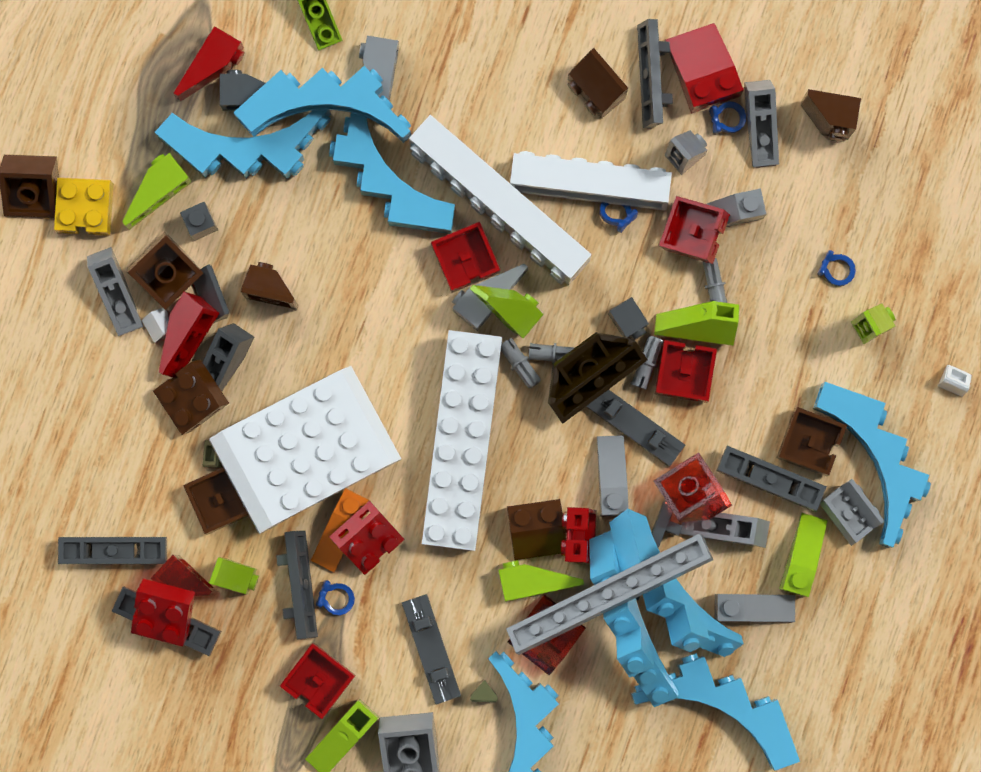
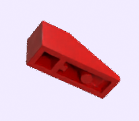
M214 26L173 93L175 97L180 101L184 100L219 78L220 74H225L226 71L231 70L234 64L238 65L245 53L242 42Z
M184 291L170 313L159 367V373L172 378L177 377L176 373L190 362L219 315V312L200 296Z

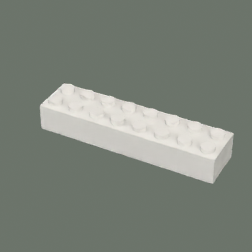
M429 115L411 135L409 141L412 156L422 164L426 161L432 168L431 172L441 181L444 178L447 179L452 185L450 188L459 197L463 198L465 195L470 199V206L480 215L486 213L491 219L490 223L501 233L504 230L508 232L512 237L510 240L515 246L521 250L525 247L531 252L530 258L540 267L546 265L551 271L550 275L562 285L565 282L567 285H570L590 262L591 253L433 116Z
M452 330L448 332L422 544L472 551L476 549L502 337Z

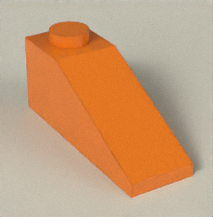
M347 488L344 489L310 561L335 573L344 553L329 536L370 500ZM349 531L345 532L340 538L342 539Z

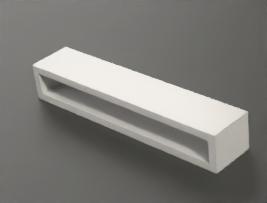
M522 151L519 154L514 153L510 184L520 193L616 205H630L632 207L666 211L669 202L672 172H666L665 169L658 167L651 168L650 170L640 169L639 166L634 164H626L624 167L615 166L612 162L608 161L590 163L583 158L566 160L552 154L542 157L535 156L532 152Z

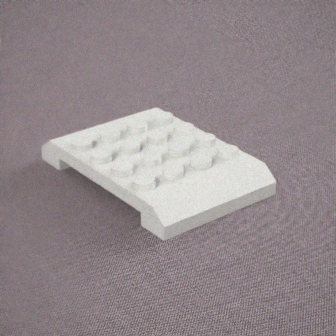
M352 366L327 376L209 438L215 453L259 534L401 460Z

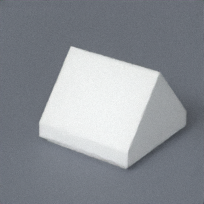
M164 308L150 312L141 320L154 343L166 337L170 315Z
M947 365L938 387L963 397L969 390L972 375Z

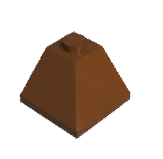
M258 262L257 266L250 264L241 288V293L246 299L295 310L298 309V303L277 270H273V265Z

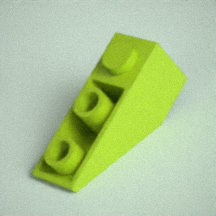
M297 0L318 51L343 41L326 0Z
M711 301L656 314L654 335L733 346L739 322V304Z
M359 699L305 760L318 772H330L376 722L379 716Z

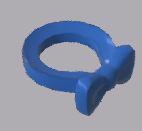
M728 101L718 108L715 105L709 108L714 134H718L721 131L726 133L738 132L746 123L745 110L736 102ZM732 108L738 112L740 121L737 126L728 127L719 122L718 115L724 109Z
M602 202L600 205L601 218L606 223L617 226L619 233H622L627 225L634 221L638 215V211L636 209L632 210L630 205H622L625 208L627 217L624 220L613 219L605 212L606 207L610 204Z
M829 250L817 274L819 276L824 274L827 281L832 285L844 286L852 281L856 269L854 262L848 256L834 254L832 250ZM830 261H845L850 269L848 277L844 280L834 279L827 269Z
M325 580L319 592L316 606L319 608L323 606L334 615L346 614L354 605V593L345 584H330V581ZM334 589L346 591L349 598L347 605L339 610L332 608L325 599L328 591Z

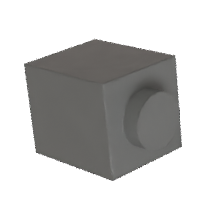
M205 202L180 212L194 241L218 231L217 225Z
M632 297L609 311L608 315L622 337H631L636 340L647 333L644 328L649 323Z

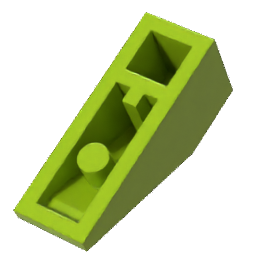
M170 153L166 156L161 154L152 161L151 164L153 166L148 169L122 221L129 230L192 182Z
M472 285L470 288L508 329L523 339L544 315L536 307L539 303L527 293L525 296H522L515 290Z
M879 304L860 314L851 323L863 344H866L894 328V321L896 319L889 307L885 308L883 304Z
M801 513L779 587L780 590L802 597H809L828 520Z
M218 557L209 583L248 594L250 590H255L259 575H256V568L227 558Z
M518 560L503 563L504 569L498 570L505 601L584 585L583 579L526 564L519 565Z

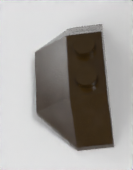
M595 332L553 364L548 404L563 424L648 361V359L634 339Z

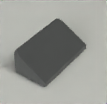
M206 265L201 268L203 274L193 284L198 296L219 312L218 317L214 321L215 323L226 319L229 310L212 265Z

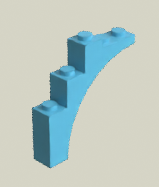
M365 66L341 87L339 85L342 82L332 71L327 73L322 68L299 89L297 87L300 83L291 73L285 75L280 70L233 112L235 117L253 137L279 120L290 115L312 110L351 112L369 118L387 128L403 143L411 137V131L409 130L411 125L401 114L397 117L391 110L393 105L384 95L380 98L378 96L383 91L381 84L383 79L374 69L369 71Z
M312 110L307 116L287 128L271 134L250 138L225 137L208 133L189 125L171 113L155 131V134L205 178L209 174H215L222 165L220 161L224 159L247 179L250 174L254 176L263 166L261 162L264 159L288 179L291 175L295 177L304 167L302 162L305 159L299 150H305L314 139L312 135L317 129L323 130L331 120L329 117L331 112L330 110Z
M351 113L350 117H345L344 133H348L347 136L337 134L336 142L331 141L329 157H333L334 165L364 169L363 172H358L357 187L361 188L362 195L391 199V202H386L384 217L388 218L389 225L451 234L455 204L424 195L399 179L386 165L374 146L368 129L367 118Z
M824 382L820 386L813 409L833 418L837 422L847 425L846 429L863 445L873 461L881 482L884 498V524L879 545L892 548L894 544H899L902 538L903 529L900 527L903 518H908L912 508L909 500L920 501L922 497L927 496L931 485L928 482L929 475L900 465V461L904 462L909 447L905 446L907 439L877 428L878 425L882 426L885 421L887 411L884 410L886 403Z
M627 509L609 522L620 572L660 553L646 516ZM677 579L643 594L646 610L665 617L672 646L688 652L702 648L725 657L731 655L734 650L744 644L740 634L726 628L712 618L692 599Z
M611 530L589 539L590 579L596 585L620 573ZM636 598L604 613L603 619L616 637L617 660L628 676L635 678L652 705L656 707L678 698V690L656 652L642 619Z
M495 651L488 659L501 675L510 693L516 717V744L509 772H541L538 768L533 771L531 767L554 747L550 742L554 737L544 726L538 729L536 725L559 705L555 700L559 695L549 684L543 687L540 683L532 690L529 687L533 684L523 672L517 674L511 668L514 662L505 652L499 655Z
M697 653L681 658L683 663L677 665L680 676H676L675 672L668 674L678 690L679 699L698 701L718 708L733 717L750 732L763 750L772 770L776 771L800 762L777 699L771 700L769 696L754 701L755 706L751 707L742 679L739 677L734 679L733 675L718 679L719 685L715 686L705 657H698ZM639 685L635 686L636 691L631 693L634 704L650 701Z

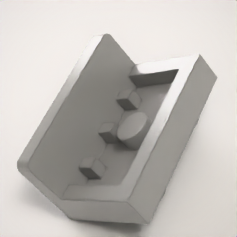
M853 479L839 486L820 502L821 507L851 546L884 522L878 509L871 504L862 488Z

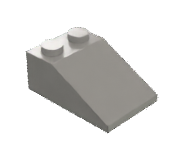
M433 712L380 717L378 736L384 772H440Z

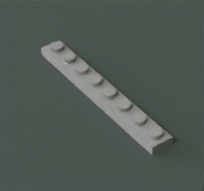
M695 535L506 628L514 650L520 655L713 561V557L703 535Z

